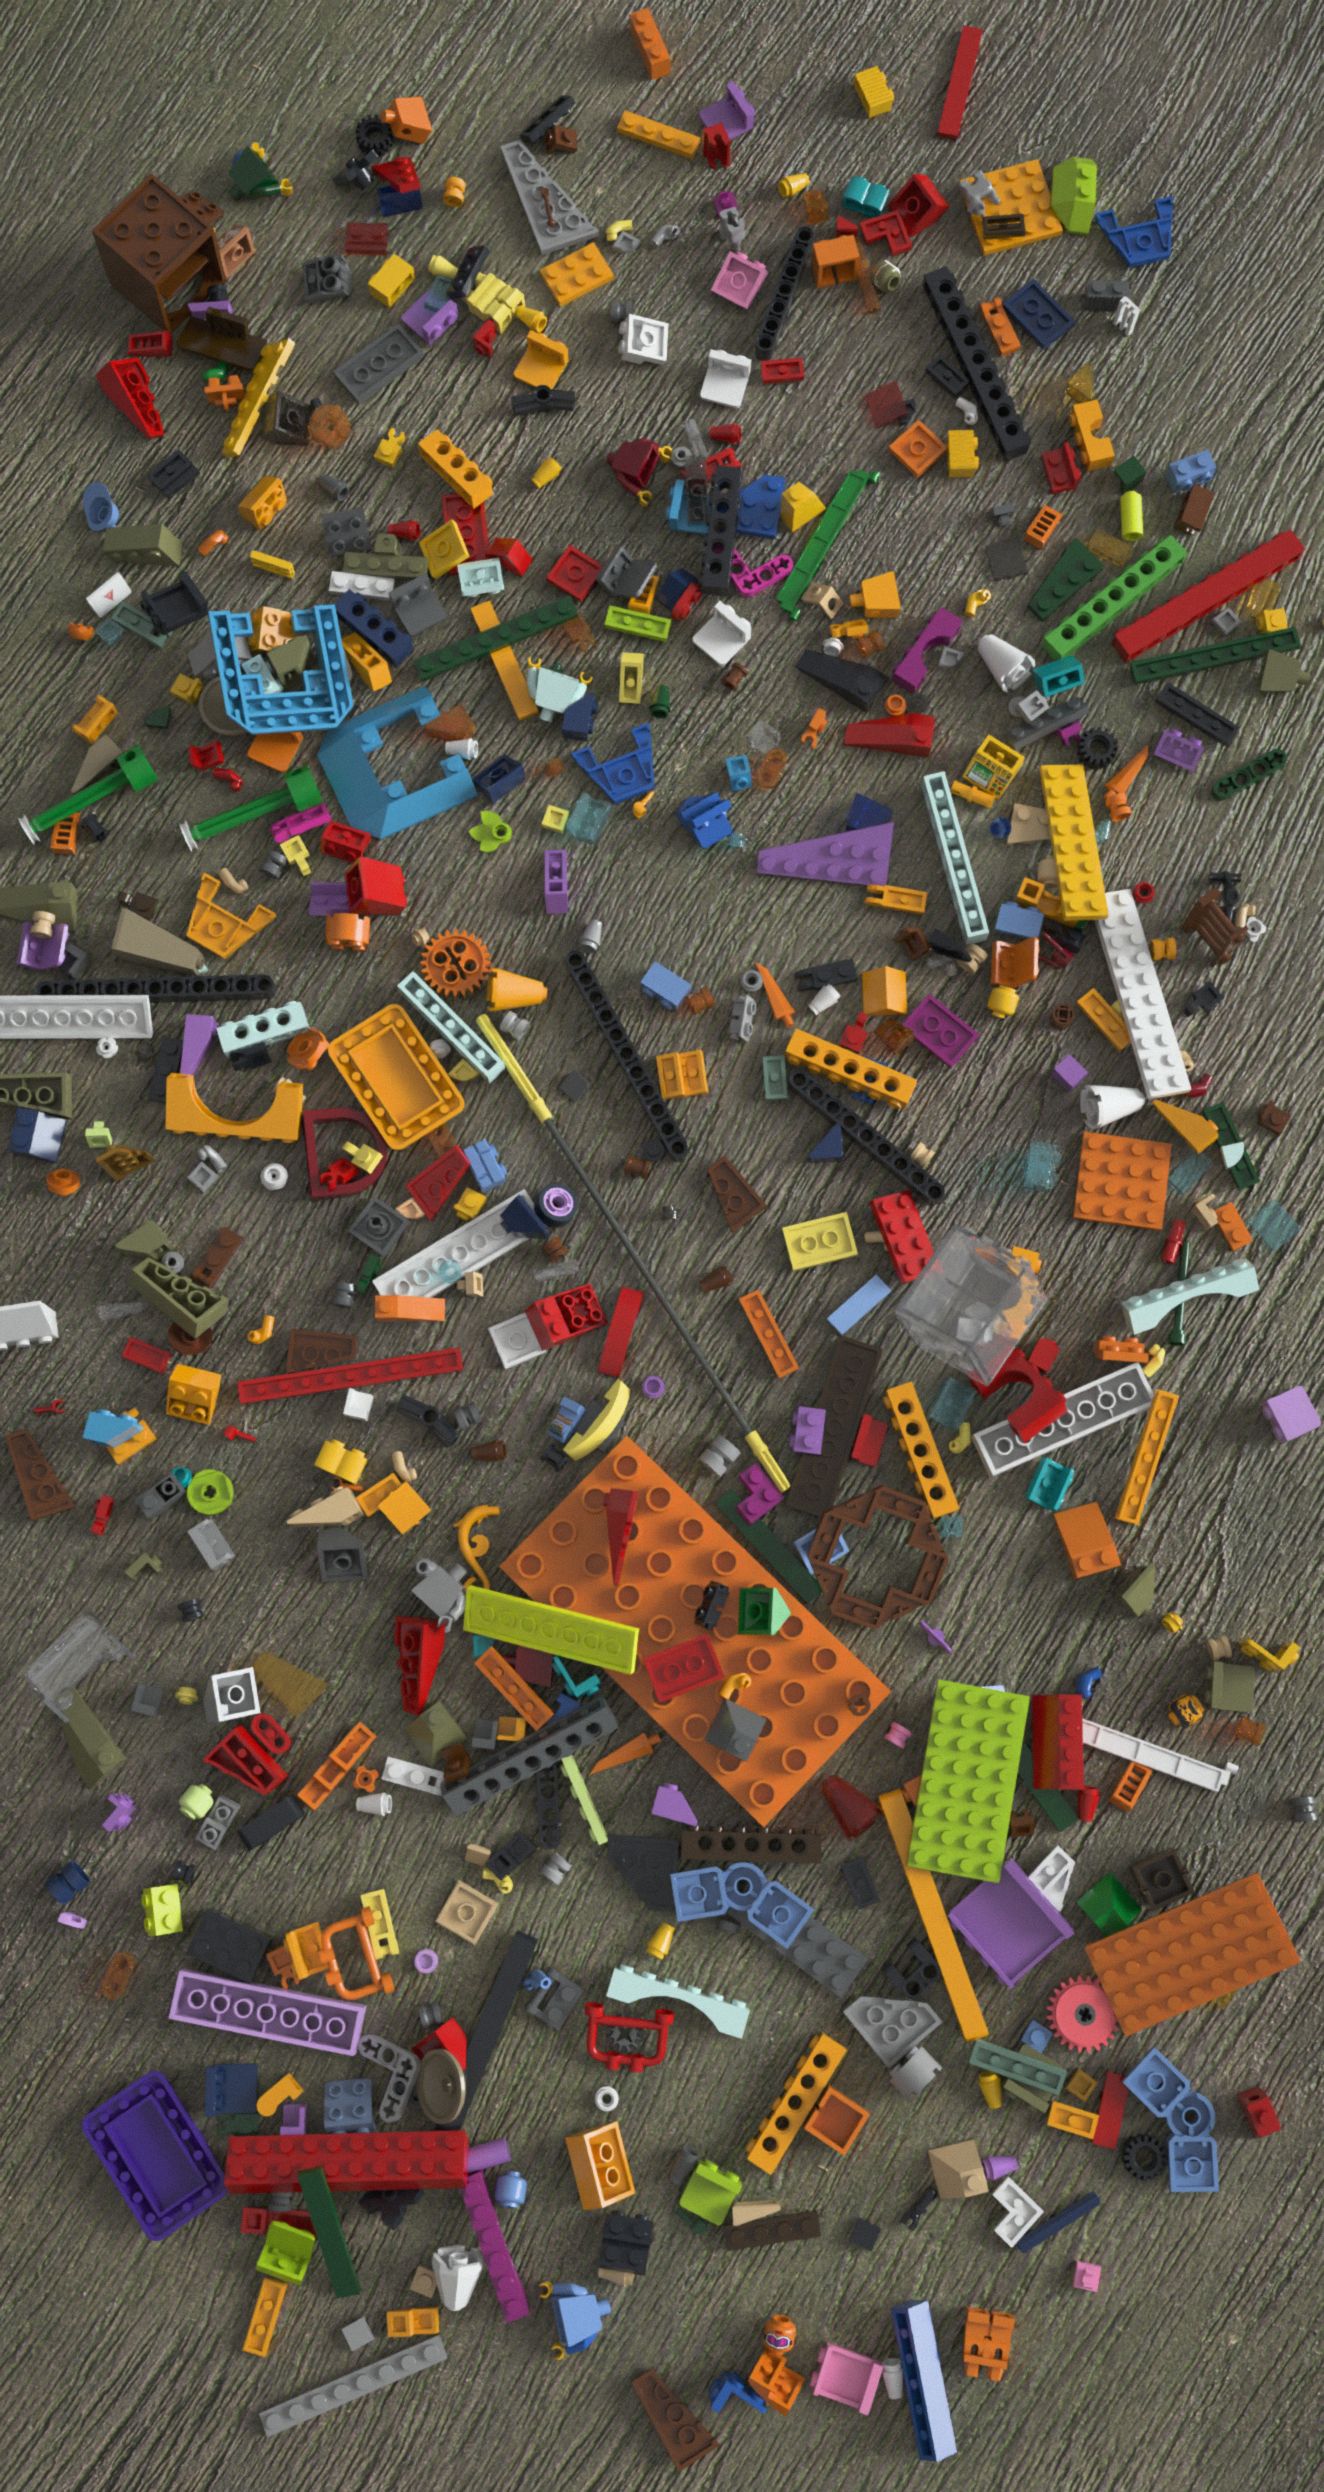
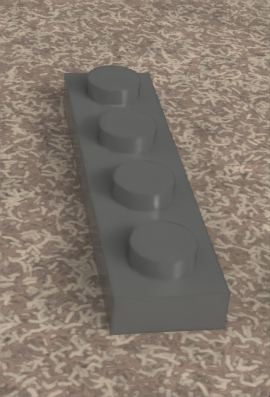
M1079 697L1070 699L1068 702L1035 718L1030 723H1025L1004 734L1005 742L1016 751L1090 713L1089 706Z

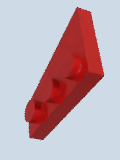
M402 156L396 158L395 161L371 166L373 175H380L383 182L388 181L390 186L399 193L421 189L411 157Z

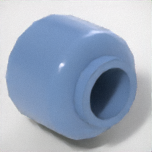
M506 2171V2175L499 2176L496 2181L494 2195L495 2200L499 2202V2206L518 2209V2205L525 2202L527 2181L520 2178V2173L515 2171Z

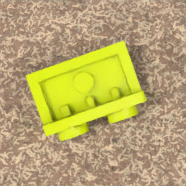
M178 1884L143 1889L144 1894H142L141 1901L146 1911L144 1927L146 1932H148V1936L183 1931Z

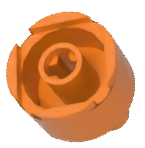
M334 913L333 918L330 915L326 916L325 943L331 946V950L342 951L344 947H352L353 951L364 952L365 947L369 946L370 918L364 916V920L358 919L357 914Z

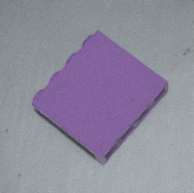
M1011 1857L1002 1864L999 1883L983 1880L950 1909L947 1915L950 1918L948 1919L950 1926L956 1932L960 1930L964 1934L963 1940L972 1950L974 1948L977 1949L981 1954L979 1958L987 1968L991 1966L996 1971L995 1977L1003 1986L1007 1984L1010 1989L1014 1987L1013 1984L1059 1943L1065 1938L1069 1939L1074 1934V1929Z

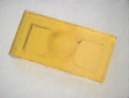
M1098 528L1087 545L1088 550L1123 568L1134 551V547Z

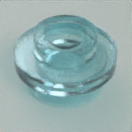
M446 1261L439 1268V1276L446 1283H454L461 1276V1268L454 1261ZM448 1269L454 1270L452 1276L446 1275Z

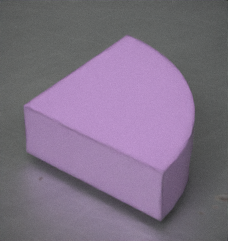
M67 1911L60 1914L58 1922L77 1928H85L87 1920Z

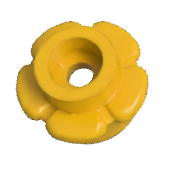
M1167 1612L1161 1620L1165 1628L1173 1634L1178 1630L1181 1631L1182 1619L1174 1612L1172 1614Z

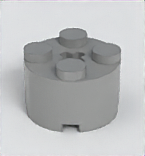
M915 2046L905 2056L908 2061L903 2066L897 2064L889 2073L892 2077L889 2082L908 2102L912 2100L910 2096L912 2092L917 2095L935 2077V2074L932 2072L935 2068L938 2071L942 2069L923 2047L918 2049Z

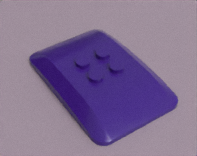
M151 2071L83 2119L82 2130L149 2239L153 2241L164 2239L228 2193L224 2185V2170L162 2072Z

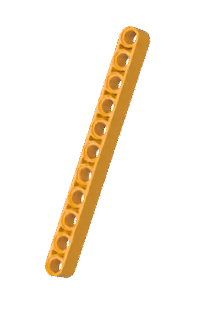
M900 1788L879 1795V1803L936 1962L941 1969V1976L966 2043L975 2041L976 2038L986 2037L989 2035L931 1872L930 1870L906 1865L913 1822Z

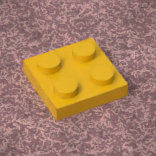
M452 519L419 541L424 557L429 559L428 568L435 579H438L457 564L470 557L457 523Z

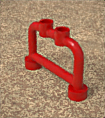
M598 2002L585 2003L584 2014L589 2017L586 2047L590 2057L594 2060L605 2062V2067L609 2070H618L620 2064L629 2065L631 2072H642L643 2066H655L664 2059L668 2024H672L674 2021V2012L672 2010L657 2009L655 2011V2020L603 2015V2004ZM597 2024L658 2030L656 2054L652 2057H645L642 2054L636 2053L625 2055L616 2051L599 2052L596 2049Z

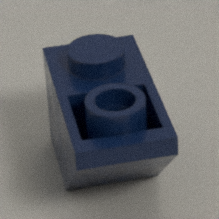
M595 693L586 695L565 710L562 737L588 741L589 734L593 735L595 722L592 721L593 714L597 715L599 702L595 701Z

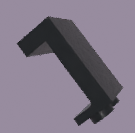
M186 571L179 574V583L151 595H148L146 590L141 592L142 600L140 605L143 611L149 613L153 626L156 629L159 628L163 635L208 615V603Z

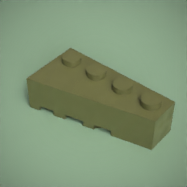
M66 1072L0 1074V1103L72 1119V1075Z

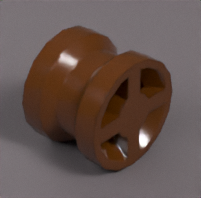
M559 1236L549 1240L541 1247V1250L547 1253L550 1263L558 1261L569 1252L566 1247L562 1246V1240Z

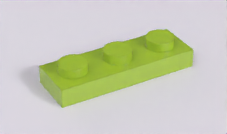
M610 605L604 626L606 629L666 642L671 619Z

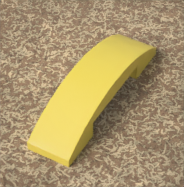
M617 1379L604 1396L609 1403L586 1433L582 1436L576 1432L563 1449L573 1460H579L595 1450L618 1424L625 1411L630 1394V1389L621 1380Z

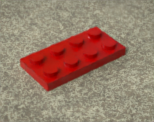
M910 1190L877 1198L869 1202L901 1285L941 1272Z

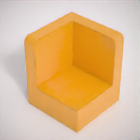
M499 1717L496 1740L519 1741L525 1738L527 1720L518 1717Z

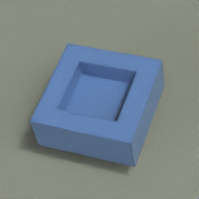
M1032 2019L1020 2040L1042 2053L1053 2032Z

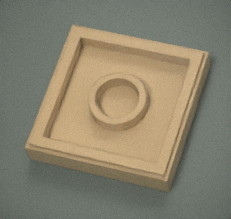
M458 1880L435 1922L476 1945L499 1903L463 1881Z

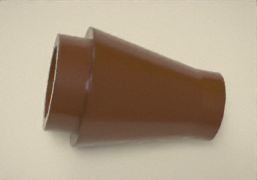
M725 1265L722 1267L718 1266L703 1280L699 1281L703 1292L707 1293L729 1286L733 1278Z
M497 1439L472 1447L473 1460L500 1462L501 1459H506L505 1443Z

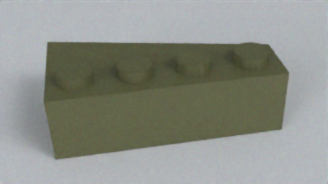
M149 1257L132 1269L130 1285L194 1339L227 1313L229 1298L223 1295L221 1297L215 1295L211 1289L205 1286L202 1288L192 1283V1279L186 1276L180 1277L173 1273L172 1269Z

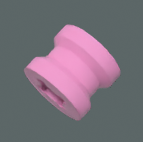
M892 1722L891 1730L885 1734L884 1738L904 1749L907 1738H910L913 1733L901 1725Z

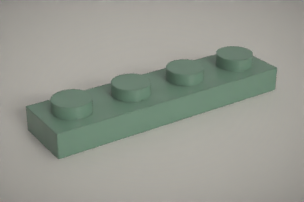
M978 2038L975 2039L968 2059L970 2064L1056 2095L1060 2094L1067 2074L1064 2069Z

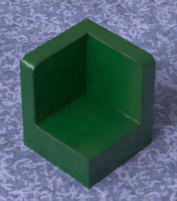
M1135 456L1114 469V473L1123 483L1120 490L1122 494L1142 483L1146 475V470Z

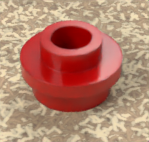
M1140 882L1133 889L1134 899L1142 904L1149 903L1155 896L1154 887L1147 882ZM1140 891H1145L1147 896H1142Z

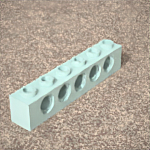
M414 971L397 985L400 994L489 1084L505 1070L504 1062Z

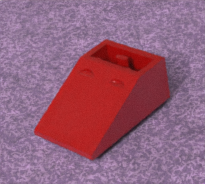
M590 1283L536 1301L525 1310L542 1351L564 1344L608 1324Z

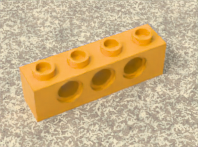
M436 429L418 443L420 456L473 509L493 495V483L487 474H482L476 463L469 461L465 457L464 452L459 447L456 448L446 434L443 435Z

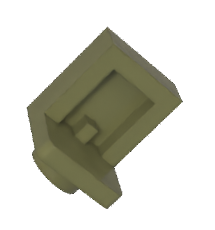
M144 1552L139 1558L136 1556L127 1564L128 1569L125 1573L131 1579L136 1580L150 1565L156 1572L162 1573L164 1569L160 1565L163 1562L154 1553L150 1555Z

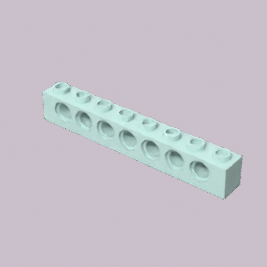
M945 771L923 776L921 787L964 943L969 945L986 941L989 930Z

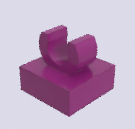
M732 191L719 192V195L712 197L718 219H721L719 213L725 209L736 207L738 211Z
M1073 721L1055 730L1054 734L1062 739L1065 746H1070V736L1073 735L1075 741H1080V735L1077 732L1081 731L1082 727L1080 722Z

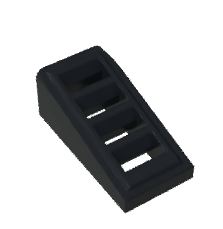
M934 930L928 942L936 954L964 962H971V956L962 945L942 931Z

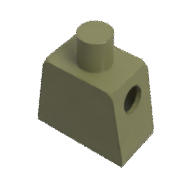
M1271 649L1264 650L1256 691L1293 692L1295 691L1296 684L1308 685L1310 673L1299 671L1301 666L1300 660Z

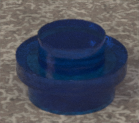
M997 817L990 826L991 833L999 839L1008 837L1012 829L1011 823L1006 817Z

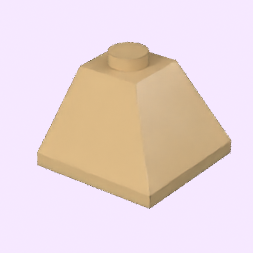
M974 2139L928 2150L940 2199L966 2198L989 2192Z

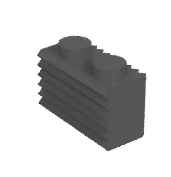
M1087 280L1084 290V310H1105L1106 312L1113 310L1115 312L1119 301L1124 296L1129 299V281Z

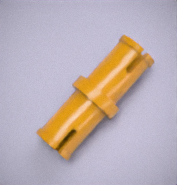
M957 780L954 781L950 791L951 794L967 799L969 803L975 802L988 809L991 808L995 799L994 795L982 792L976 786L970 787Z

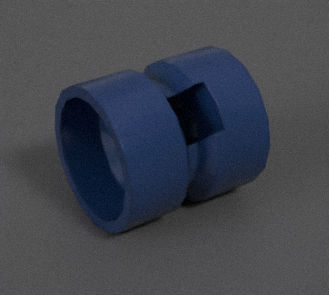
M73 1860L61 1868V1874L56 1873L45 1882L49 1892L62 1905H66L73 1899L75 1891L81 1892L91 1883L84 1870Z

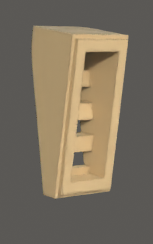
M778 2200L733 2202V2226H738L780 2211V2202Z

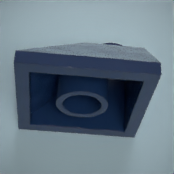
M520 1194L500 1214L502 1220L500 1225L507 1234L511 1232L515 1237L543 1240L549 1238L548 1228Z

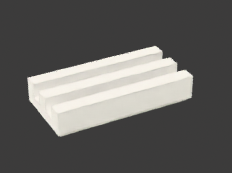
M1124 296L1119 301L1113 324L1116 326L1119 323V329L1121 331L1125 329V335L1128 337L1134 330L1140 309Z

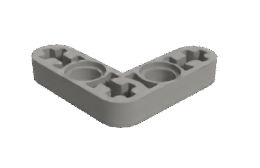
M365 2035L358 2043L360 2054L394 2071L380 2106V2117L385 2122L398 2121L403 2116L419 2075L421 2060L417 2055L377 2035ZM367 2042H371L372 2046L380 2048L379 2051L369 2050ZM389 2048L394 2052L392 2062H388L385 2059V2052ZM406 2061H410V2064L413 2066L412 2069L408 2070V2066L405 2065ZM399 2081H402L405 2085V2092L402 2095H399L395 2088ZM393 2106L392 2110L395 2111V2115H390L388 2107Z

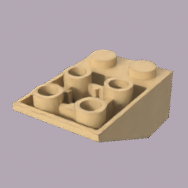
M341 1486L331 1491L330 1497L324 1500L319 1498L310 1503L311 1507L307 1510L299 1509L290 1515L291 1519L287 1520V1523L294 1528L346 1526L364 1516L365 1513L353 1491L348 1487L343 1489Z

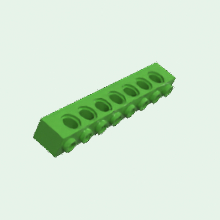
M1172 535L1165 540L1161 538L1154 545L1153 550L1150 552L1145 551L1138 558L1136 564L1128 565L1119 578H1112L1103 591L1098 590L1091 597L1092 600L1087 604L1085 602L1082 603L1071 617L1069 615L1060 622L1058 628L1055 630L1053 628L1044 635L1045 639L1042 647L1055 661L1072 655L1185 561L1188 552ZM1156 558H1162L1164 562H1160ZM1142 570H1145V571H1147L1149 574H1148V575H1145V574H1143L1141 571H1142ZM1125 583H1130L1133 587H1127ZM1109 596H1115L1118 600H1112ZM1093 609H1099L1102 613H1096ZM1077 622H1084L1087 626H1080ZM1062 635H1068L1071 639H1064Z

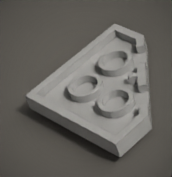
M859 1996L843 2010L844 2014L888 2068L894 2065L942 2023L941 2019L927 2002Z

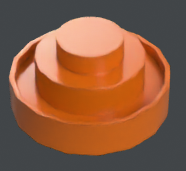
M59 1169L48 1174L46 1184L51 1192L60 1196H66L79 1188L80 1178L72 1170Z

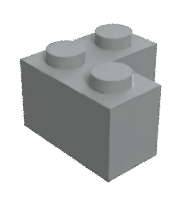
M210 633L188 653L195 677L212 679L218 673L213 640ZM235 637L241 670L243 669L242 663L252 659L246 637Z

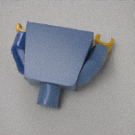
M549 2281L542 2282L539 2286H546L548 2293H541L539 2296L547 2298L552 2293L554 2295L551 2297L560 2341L555 2342L551 2350L558 2348L562 2351V2353L556 2354L554 2358L561 2360L565 2353L573 2354L587 2349L595 2339L597 2332L602 2329L600 2316L611 2313L608 2299L596 2301L595 2294L589 2293L585 2287L573 2283H554L552 2285Z

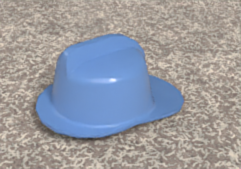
M99 482L91 483L83 495V507L89 527L93 531L116 527L115 524L119 517V510L111 501L107 487Z

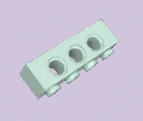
M296 1001L284 1004L282 1008L266 1009L263 1011V1014L257 1016L247 1015L241 1021L235 1023L233 1021L225 1022L216 1029L223 1052L227 1058H230L232 1053L239 1052L242 1054L244 1053L243 1049L263 1042L267 1046L295 1037L300 1032L304 1034L309 1031L307 1028L310 1027L301 1002L296 1003ZM282 1018H289V1022L286 1025L279 1024ZM260 1025H268V1029L266 1031H258ZM247 1031L246 1037L242 1039L237 1038L239 1032Z

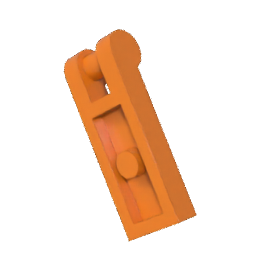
M1000 297L993 298L989 303H980L979 311L1000 356L1003 357L1020 350L1021 344L1005 313ZM995 310L996 314L991 315L989 311Z

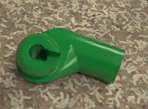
M219 362L217 368L209 369L202 373V380L208 383L209 378L216 377L219 378L220 382L223 381L229 365Z

